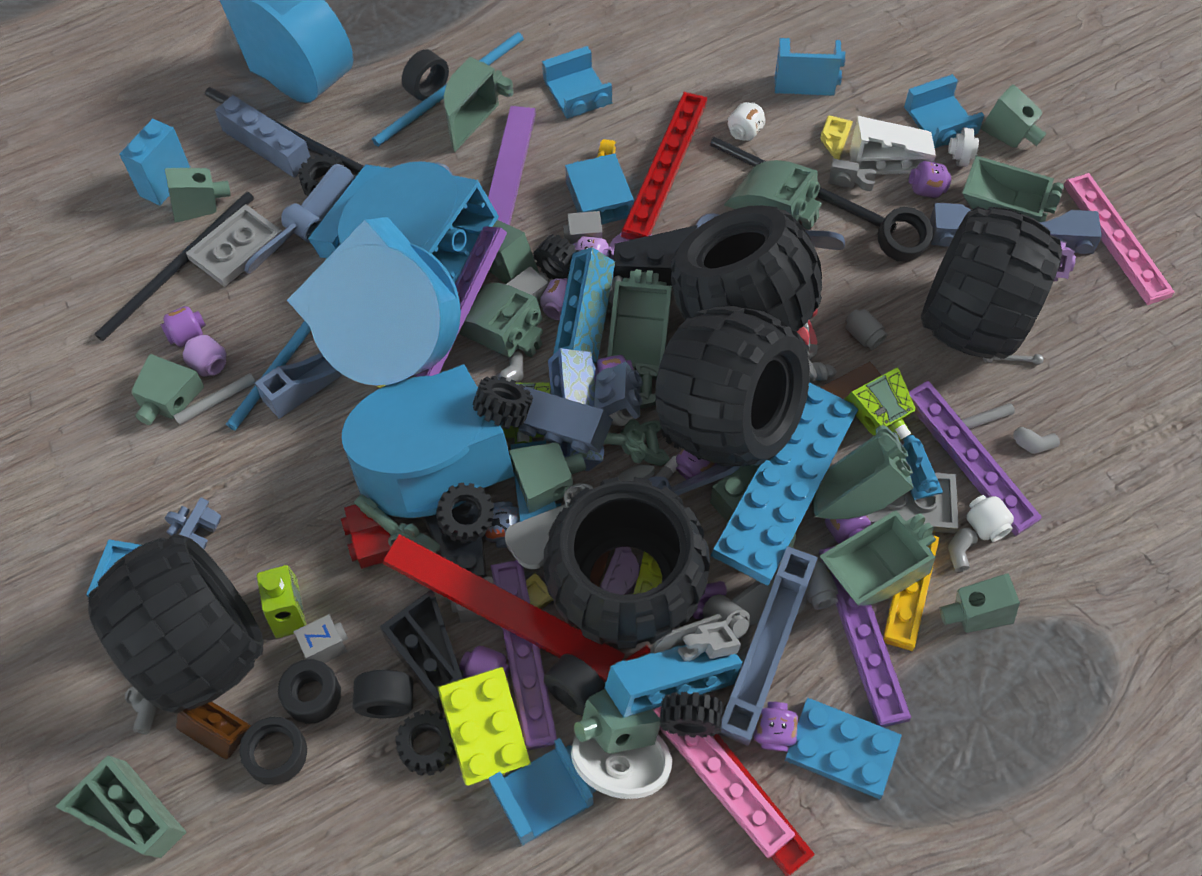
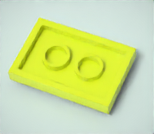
M503 667L491 669L437 687L466 786L489 779L490 776L499 771L503 774L531 764Z

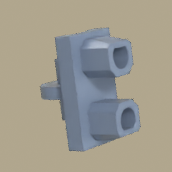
M200 497L188 519L186 516L190 510L184 506H181L178 513L168 512L166 514L165 520L171 524L167 533L172 536L181 529L179 535L193 539L205 549L208 540L196 535L195 532L199 526L214 532L220 523L221 515L208 508L209 501Z

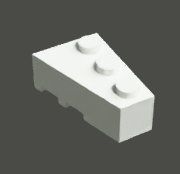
M857 116L850 147L851 162L859 163V169H873L876 171V175L910 174L913 168L916 169L919 163L923 161L934 162L936 153L930 131Z

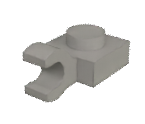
M833 158L828 184L854 188L856 183L861 189L872 191L874 181L870 180L875 179L876 171L873 169H859V163Z
M725 621L700 625L697 627L695 634L684 636L683 641L687 646L679 648L678 652L684 661H691L703 652H706L708 657L713 659L738 653L741 643Z

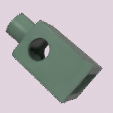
M1014 84L998 99L980 128L982 131L1013 148H1016L1025 138L1035 146H1038L1047 134L1035 125L1042 115V110Z
M165 168L175 222L214 214L217 211L215 198L231 196L229 182H212L210 170L207 168Z
M149 354L132 388V395L139 406H141L135 417L147 425H151L158 414L174 419L173 415L184 410L204 388L197 371Z
M558 443L509 450L513 471L529 513L535 512L564 497L565 491L573 485L572 474L586 470L585 461L581 453L564 458Z
M1007 573L958 589L955 603L941 606L939 609L944 625L961 621L964 631L969 633L1014 624L1020 601L1010 575Z
M606 689L588 698L583 718L575 723L574 730L579 741L584 742L594 738L604 752L611 754L654 745L660 728V718L652 709L623 718Z

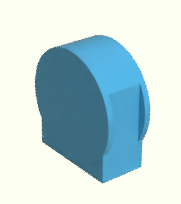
M220 0L249 70L268 80L290 98L299 102L310 103L352 68L353 52L350 41L341 22L325 0Z
M409 162L379 173L354 193L340 216L338 238L341 244L365 219L388 217L411 244L419 246L435 256L447 269L455 283L484 226L493 227L499 216L478 180L451 175L447 169L435 163Z
M388 217L365 219L287 299L290 305L310 326L315 343L325 359L344 376L368 385L394 384L435 366L452 347L460 325V300L451 275L444 265L430 252L411 244Z
M464 364L433 376L413 377L386 385L364 398L347 417L342 429V444L359 492L366 498H370L385 514L403 518L435 515L442 494L447 492L451 486L456 487L458 483H464V485L473 483L476 488H485L514 477L505 434L501 426L494 425L495 421L493 420L490 422L484 420L485 416L480 417L477 414L478 411L473 409L474 405L472 404L478 387ZM466 501L458 502L457 504L454 505L453 508H455V507L461 505L462 503H464V502H466Z

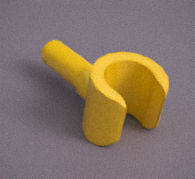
M601 140L597 157L614 154L616 151L615 141Z

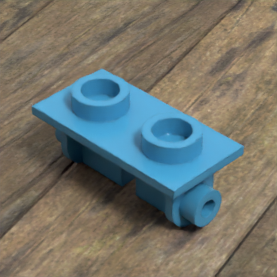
M914 435L905 437L903 439V446L908 453L906 460L913 471V474L910 475L913 489L910 492L913 499L918 500L942 494L943 490L921 441L915 438Z

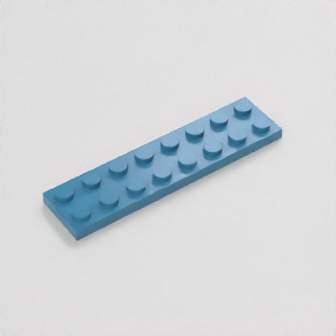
M809 382L806 404L795 432L776 456L770 461L766 460L759 466L710 556L766 586L769 585L787 546H789L858 411L852 403Z

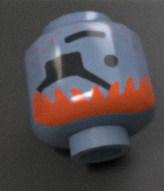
M512 502L493 503V520L484 537L488 542L496 543V548H507L505 532L509 526L520 522L519 508L513 506Z

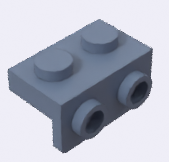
M625 361L612 368H606L597 374L594 407L603 409L608 415L626 408L633 419L640 417V405L642 404L640 392L643 382L638 371L632 370Z

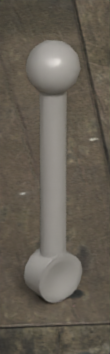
M1035 354L1034 356L1011 355L1005 359L994 356L991 359L983 358V360L987 363L993 360L1025 361L1040 365L1043 363L1044 358L1040 354Z

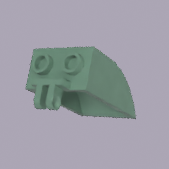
M469 57L452 74L444 93L450 143L454 152L499 105V94L505 97L513 96V83L511 79L502 76L501 71L497 70L495 72V68L472 57Z
M976 156L962 194L972 209L976 207L986 210L989 207L1011 209L1029 216L1038 222H1045L1048 213H1055L1064 185L1058 182L1053 184L1054 178Z
M765 161L756 165L746 175L724 205L733 209L757 205L777 207L780 210L789 212L797 221H802V226L810 230L819 219V208L821 207V202L814 200L820 189L817 170L789 161Z
M636 269L630 272V278L615 281L607 357L623 355L626 360H631L634 368L636 364L644 363L659 369L666 349L672 286H667V283L658 281L659 274L653 273V271L647 270V272H642V270Z
M488 283L483 285L458 334L509 358L518 348L523 350L527 356L533 357L536 353L535 349L539 350L543 345L540 338L543 330L537 327L543 320L537 298L506 284Z
M884 425L877 427L875 436L828 468L813 497L815 517L851 519L866 516L885 508L913 489L910 476L913 474V471L906 460L908 453L899 442L898 435L895 432H892Z
M895 510L820 555V558L855 603L865 606L883 601L929 575L936 557L928 546L934 543L936 539L932 535L933 526L929 522L924 524L926 518L922 513L905 521Z

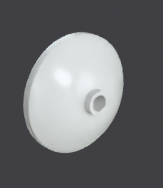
M657 735L654 745L611 754L604 752L594 738L581 742L575 736L573 740L571 758L577 773L588 785L603 794L623 799L642 798L660 790L669 778L672 758L666 743L659 735Z

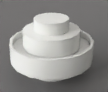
M963 128L961 134L957 133L955 138L950 139L948 153L952 154V158L956 160L957 166L967 167L970 159H975L977 155L979 139L974 138V129Z

